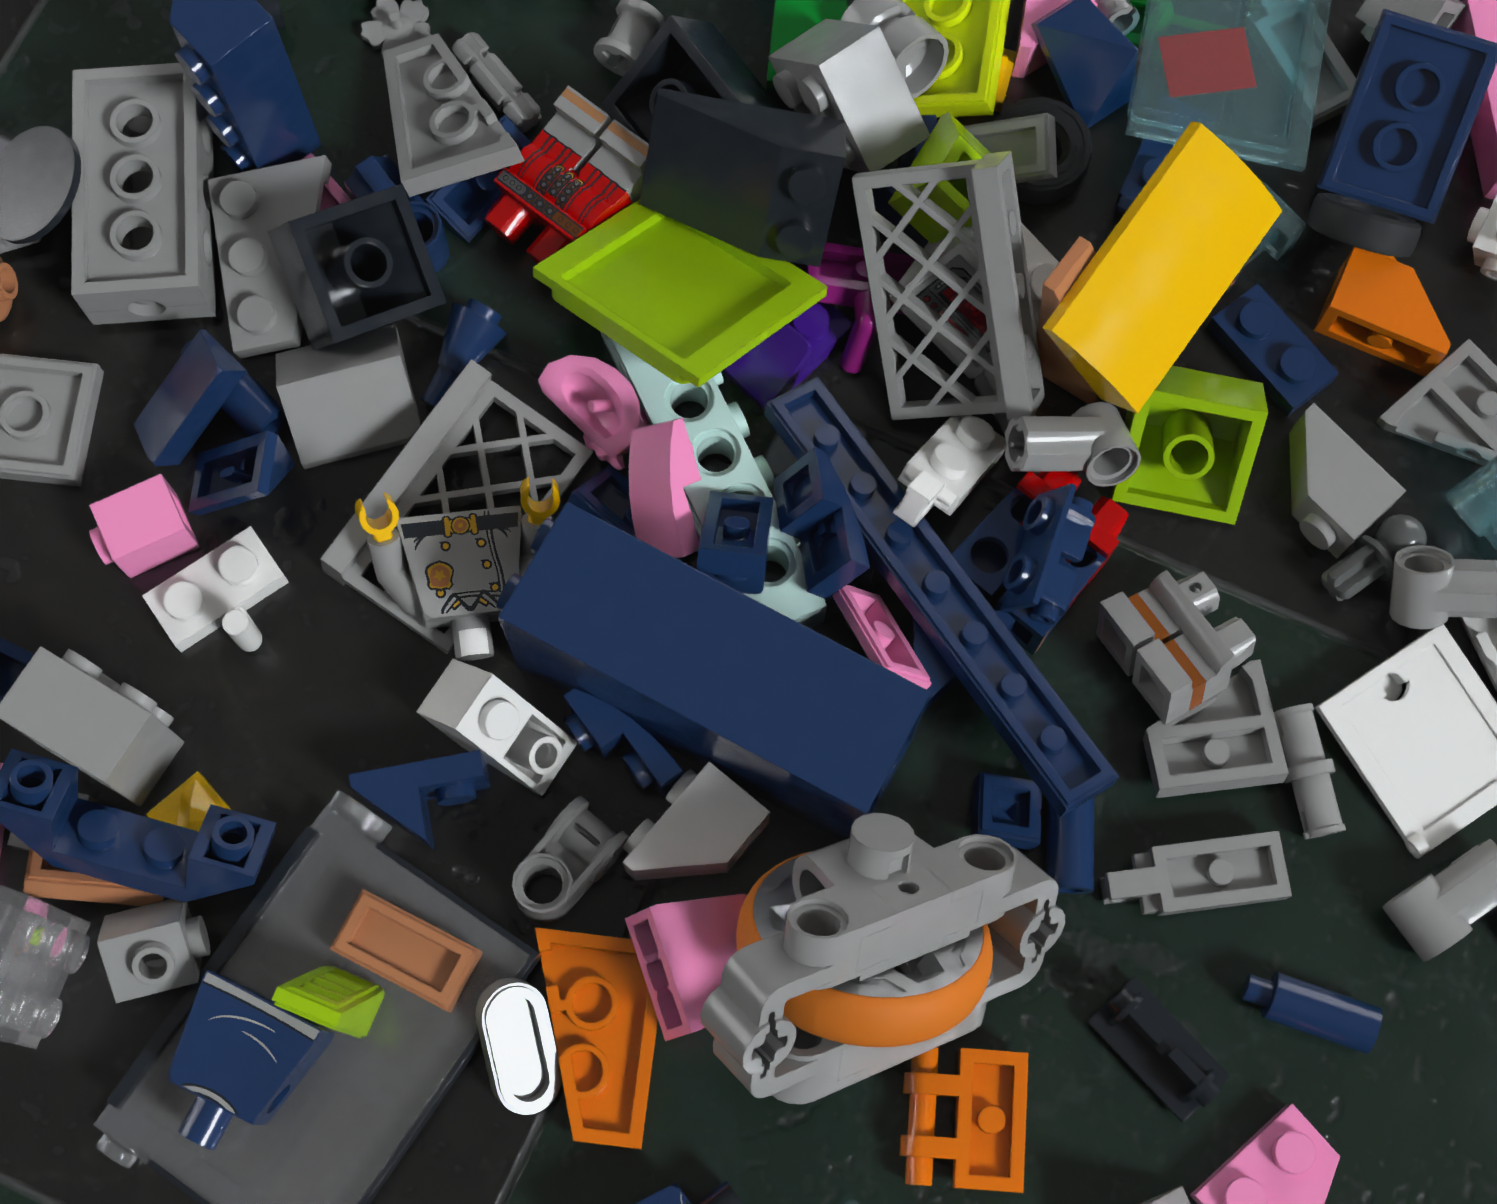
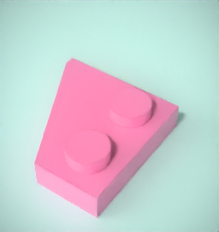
M1287 1104L1197 1187L1190 1196L1197 1204H1325L1340 1156L1294 1104Z

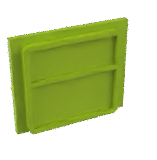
M639 200L533 267V277L552 289V298L560 305L674 382L679 384L692 383L698 388L826 297L828 288L827 285L790 262L755 256L639 204Z

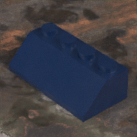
M172 0L170 24L181 46L175 52V56L184 70L195 81L191 85V89L200 103L210 113L206 120L215 134L224 143L220 147L223 155L238 173L298 161L322 145L275 21L256 0Z

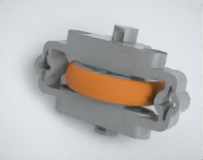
M885 813L862 815L852 824L849 839L791 857L770 869L751 888L744 900L738 918L736 930L737 952L729 958L724 966L721 984L709 995L703 1004L700 1014L701 1024L714 1037L713 1053L754 1097L765 1098L772 1095L776 1099L789 1104H806L970 1033L981 1026L987 1001L1027 984L1039 971L1045 952L1055 944L1061 935L1065 925V914L1056 905L1058 884L1020 851L1000 838L974 834L933 848L917 837L912 827L899 817Z

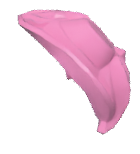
M568 355L548 363L538 379L542 392L584 432L583 438L586 447L590 450H595L599 460L608 461L617 470L625 469L626 466L622 455L629 452L632 430L648 425L647 417L640 409L639 400L632 384L616 368L595 357Z

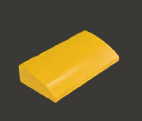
M1191 121L1042 328L1101 400L1138 414L1279 217L1282 209L1257 176L1223 141L1202 123Z

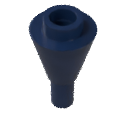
M471 298L466 306L457 303L452 304L437 361L439 367L420 400L435 408L469 361L472 359L478 364L501 341L507 333L498 326L502 318L499 313Z

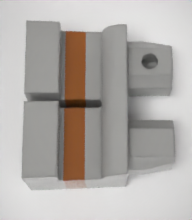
M1165 570L1154 578L1149 588L1129 598L1122 591L1100 602L1096 635L1128 677L1133 675V684L1164 725L1228 688L1232 669L1253 654L1256 637L1242 618L1235 616L1213 628L1204 617L1217 610L1220 601L1216 586L1204 571L1175 581L1171 574Z

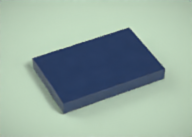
M1382 9L1319 177L1317 187L1434 224L1497 65V43Z

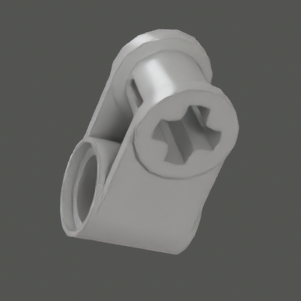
M582 796L575 798L558 815L542 840L518 865L513 874L512 888L518 907L526 918L535 923L550 924L561 920L593 883L600 880L625 851L623 846L630 836L624 831L616 834L588 810L589 802ZM545 874L559 879L562 883V891L552 902L538 904L529 900L526 896L527 886L535 877Z

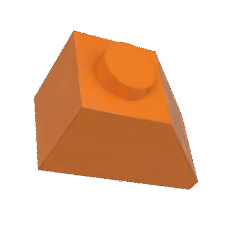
M1353 247L1338 270L1314 331L1426 377L1448 354L1451 342L1414 268L1398 262L1394 256H1387Z

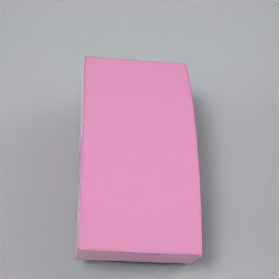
M683 418L632 430L628 472L631 514L636 538L674 558L685 557L697 552L700 541L695 527L694 516L689 508L683 487L700 481L701 476Z

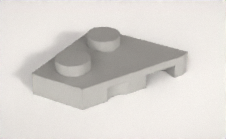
M1468 339L1384 412L1376 423L1383 430L1497 471V366Z
M1260 659L1251 660L1243 665L1239 673L1230 678L1228 688L1166 725L1161 720L1157 721L1146 729L1142 738L1155 798L1283 783L1289 774Z

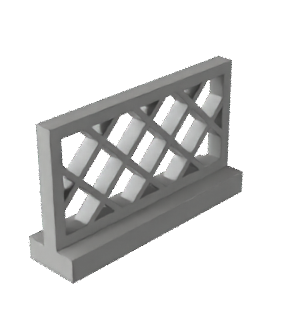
M1012 151L987 153L982 159L856 173L852 177L892 420L1005 412L1007 420L1011 419V417L1034 416L1045 397ZM966 178L970 206L957 221L929 199L928 196L940 181ZM929 182L922 192L912 185ZM892 186L913 202V205L896 227L875 211L872 188ZM919 208L949 231L932 255L902 232ZM970 216L974 233L964 226ZM879 231L887 237L882 246ZM955 236L977 253L979 269L968 283L937 260ZM893 243L923 265L907 288L885 272L883 256ZM928 271L932 272L958 293V296L942 316L912 294ZM979 279L981 280L982 294L973 288ZM889 293L898 299L892 308ZM964 298L986 315L988 330L977 344L947 321ZM903 304L933 327L917 348H914L895 333L893 317ZM937 332H940L968 354L951 376L922 354V351ZM988 340L990 342L991 355L982 349ZM899 353L907 359L902 367ZM974 359L994 375L997 395L975 396L956 380ZM912 364L942 386L932 400L906 401L903 375ZM947 391L956 397L941 399Z
M471 359L364 500L363 505L366 516L372 519L380 518L386 513L387 503L383 492L391 495L399 511V518L407 517L415 507L441 504L442 514L450 513L448 502L485 497L486 509L494 508V495L520 492L522 481L490 485L485 453L521 448L525 476L530 479L529 497L534 501H538L536 489L551 487L552 479H555L558 483L561 499L591 458L593 451L492 381V373ZM493 402L515 416L518 438L483 443L479 420ZM525 424L539 433V435L527 436ZM473 430L475 444L461 446ZM554 444L573 457L561 475L534 479L529 447ZM477 455L483 487L446 492L443 468L451 458ZM436 479L439 493L424 495ZM552 487L545 495L542 501L550 497L552 493ZM355 512L321 557L323 572L343 586L347 584L441 651L448 654L454 645L452 627H449L445 633H442L437 628L425 629L421 616H412L404 613L386 590L382 591L363 577L373 562L367 543L369 533L362 528Z

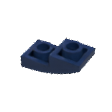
M575 688L564 695L571 715L563 719V722L584 752L594 746L605 761L626 746L629 752L623 755L621 759L641 788L644 789L653 783L662 797L669 793L683 775L682 769L650 733L632 718L593 695Z

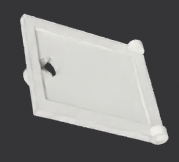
M1444 624L1430 629L1315 707L1405 842L1408 851L1415 858H1421L1497 805V702ZM1406 683L1404 695L1399 700H1396L1402 692V684Z

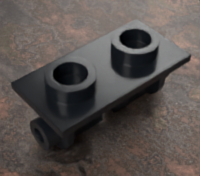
M1136 976L1132 977L1087 1021L1181 1123L1197 1108L1208 1105L1222 1091L1220 1086L1230 1077Z

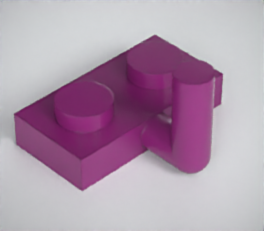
M826 242L820 267L800 264L801 270L828 286L827 296L819 302L854 307L855 321L839 363L846 372L859 373L863 369L877 333L864 249ZM886 252L883 256L885 272L897 282L901 280L915 261L910 255ZM900 309L896 313L905 315Z

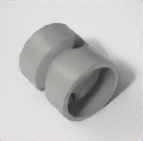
M854 0L840 20L880 26L913 99L920 96L933 85L946 65L949 54L948 41L921 16H916V13L902 0Z

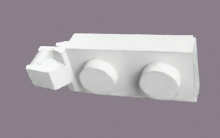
M972 415L951 416L907 462L898 478V481L907 486L906 494L893 513L912 527H915L933 506H936L950 516L1002 457L1006 450V438L995 432L989 423L979 417Z

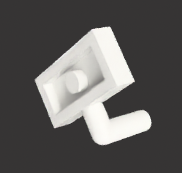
M250 526L148 591L142 597L180 652L191 647L221 626H223V629L242 650L252 652L261 646L262 634L246 610L288 584L289 581Z

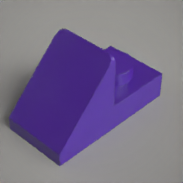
M817 302L725 368L724 374L764 411L766 402L794 389L846 341L853 323L832 304Z

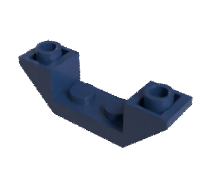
M12 748L0 769V823L49 864L57 868L184 903L254 885L276 830V822L210 804L200 830L195 831L78 798V767Z

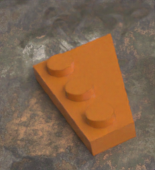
M535 927L538 948L542 955L541 962L546 993L552 1017L573 1141L642 1150L658 1018L632 939Z

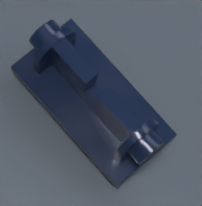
M1071 483L1038 494L1029 505L1023 519V528L1026 532L1019 553L1008 566L1003 583L1007 590L1000 611L1007 613L1032 607L1030 617L1039 623L1054 625L1058 616L1066 614L1078 573L1058 562L1060 556L1074 563L1082 561L1096 521V517L1091 513L1093 504L1084 498L1073 497L1076 485Z

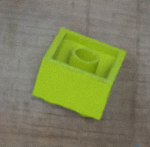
M1172 366L1138 414L1129 410L1126 411L1124 423L1139 450L1141 461L1138 469L1132 476L1119 484L1113 485L1112 500L1235 525L1268 416L1263 383Z

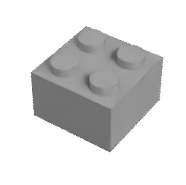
M825 19L768 56L776 72V75L773 76L774 87L788 107L794 108L795 112L845 121V162L843 168L861 173L879 171L930 137L929 131L880 26Z
M40 646L0 702V719L36 744L72 766L78 767L80 771L141 807L184 744V741L168 728L174 718L157 707V703L150 697L125 682L120 686L114 680L104 675L101 668L78 653L68 649L64 656L59 658Z

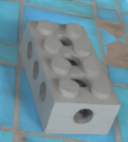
M180 63L73 70L72 139L76 143L81 157V177L72 203L71 295L93 325L216 316L214 219L208 179L214 178L213 130L206 120L210 113L200 103L191 89V85L195 81Z

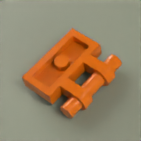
M939 1047L911 1058V1072H904L903 1093L910 1094L908 1134L901 1135L900 1156L906 1157L905 1184L932 1186L933 1159L953 1160L952 1188L1023 1193L1029 1053L960 1048L958 1049L957 1075L938 1074ZM936 1096L956 1097L954 1138L935 1137Z

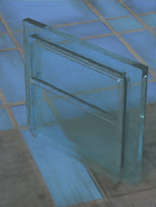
M1147 0L1127 111L1126 135L1175 145L1190 122L1194 121L1202 123L1240 159L1302 172L1307 162L1332 0Z

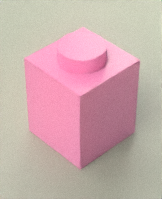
M162 474L89 505L98 527L89 530V533L100 558L105 565L115 562L130 579L200 548L178 495Z

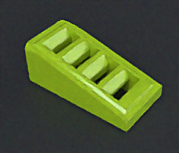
M322 966L277 986L271 1000L275 1001V1006L338 1032L362 1038V1036L366 1037L384 998L385 991L382 986L335 966Z

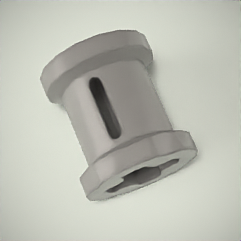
M620 0L616 7L618 17L607 37L600 38L594 47V55L604 67L620 76H624L665 23L663 15L654 6L643 0Z

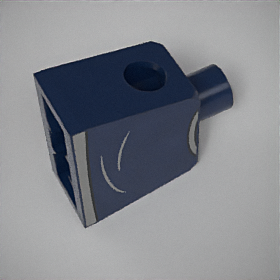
M207 970L202 978L168 1072L169 1081L197 1095L177 1132L202 1147L215 1150L233 1116L252 1125H266L322 1055L336 1033L311 1020L275 1006V1001L223 974Z

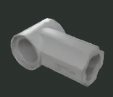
M1090 403L1081 407L1071 417H1011L1005 432V458L1011 471H1084L1092 484L1106 487L1127 480L1138 469L1141 461L1139 450L1118 409L1111 403Z
M1417 545L1401 549L1396 553L1394 559L1389 610L1391 618L1400 625L1414 629H1433L1442 626L1447 622L1448 617L1497 618V560L1454 559L1447 551L1434 546Z
M1488 839L1474 846L1437 875L1429 874L1382 906L1383 910L1422 962L1432 959L1460 941L1473 930L1470 924L1497 906V845L1491 839Z

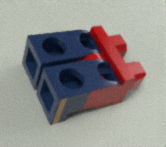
M1028 471L1017 487L995 507L952 553L953 557L990 606L1004 588L1003 582L1006 570L1019 553L1026 532L1023 528V519L1029 505L1038 494L1071 483L1077 486V490L1082 482L1078 472L1040 471L1036 475L1032 471ZM1102 496L1093 506L1091 513L1096 517V521L1082 561L1074 563L1060 556L1058 563L1078 573L1067 611L1108 562L1120 542L1117 537L1129 514L1111 498ZM1005 593L998 600L994 611H1000ZM1032 607L1008 612L1016 620L1010 631L1011 634L1032 655L1035 654L1063 617L1058 616L1054 625L1039 623L1030 617Z

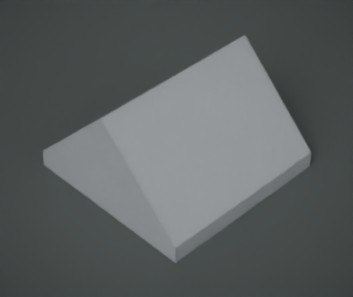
M395 324L376 328L314 350L309 345L276 354V388L304 469L406 444L420 428L421 421Z

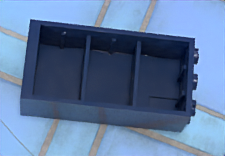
M566 502L556 520L552 518L544 520L531 545V552L535 556L523 576L514 573L509 578L501 591L496 608L501 611L498 618L517 667L564 693H568L575 688L603 700L632 718L650 733L659 744L702 767H705L710 761L741 788L840 841L849 839L851 826L854 821L862 815L873 813L915 735L931 692L569 502Z

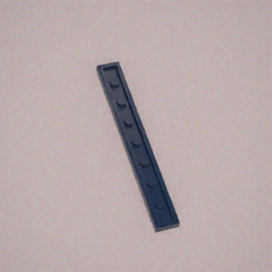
M819 377L766 402L764 416L797 460L814 447L825 451L851 501L861 528L868 557L1058 815L1063 817L1112 787L1119 778L1118 774L929 523L923 517L915 527H912L893 513L906 493Z

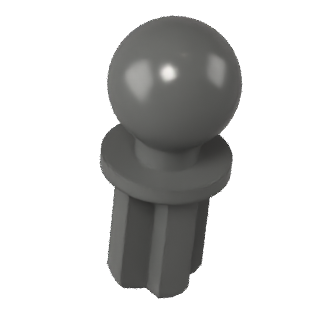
M1397 514L1381 522L1376 530L1375 539L1367 535L1358 538L1354 543L1355 550L1322 574V584L1328 590L1330 596L1336 601L1350 599L1376 579L1387 581L1393 577L1394 559L1398 551L1409 546H1426L1427 535L1423 525L1412 516Z

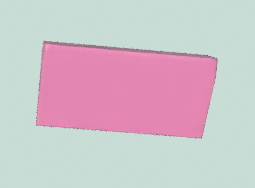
M850 585L844 586L832 595L869 660L926 690L930 687L932 683L929 675L880 595Z

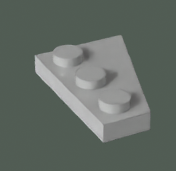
M438 33L383 51L400 180L409 197L525 162L518 145L510 134L504 130L494 111L486 100L480 96L467 73Z
M326 155L208 179L233 352L241 359L300 347L304 326L267 231L288 221L320 211L324 184L329 183L332 166Z

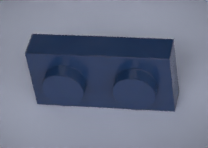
M1258 283L1213 316L1207 326L1256 382L1263 383L1265 393L1287 417L1331 384L1339 374L1334 366Z

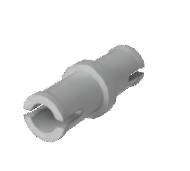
M1312 703L1287 707L1274 712L1289 772L1284 783L1292 784L1304 830V839L1326 836L1346 830L1345 824H1343L1330 778V774L1336 772L1332 759H1325L1313 714L1314 708Z

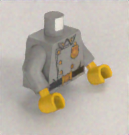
M527 477L520 486L521 505L526 512L523 516L521 514V506L519 505L399 518V511L391 495L383 492L387 503V510L382 517L376 519L368 518L361 498L355 504V512L362 528L369 533L367 543L378 582L404 613L412 616H421L425 629L452 627L456 660L470 661L494 656L490 622L499 621L498 616L501 611L496 608L498 598L505 584L514 573L521 576L525 573L535 556L531 552L533 539L546 518L550 520L552 518L551 515L558 509L560 496L558 483L555 479H552V493L550 497L544 501H534L529 497L530 479Z

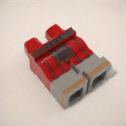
M569 85L553 104L557 110L556 114L535 140L520 151L525 162L512 165L509 169L505 167L493 180L502 194L494 202L484 218L495 234L513 246L532 223L540 228L543 232L526 250L531 260L536 264H539L640 199L649 144L615 119L612 121L606 112Z

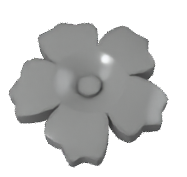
M377 0L376 7L371 11L374 21L361 23L362 39L368 42L374 50L382 49V57L384 50L431 36L430 26L425 22L428 19L429 10L428 7L423 5L422 0H404L401 3L400 10L395 0Z

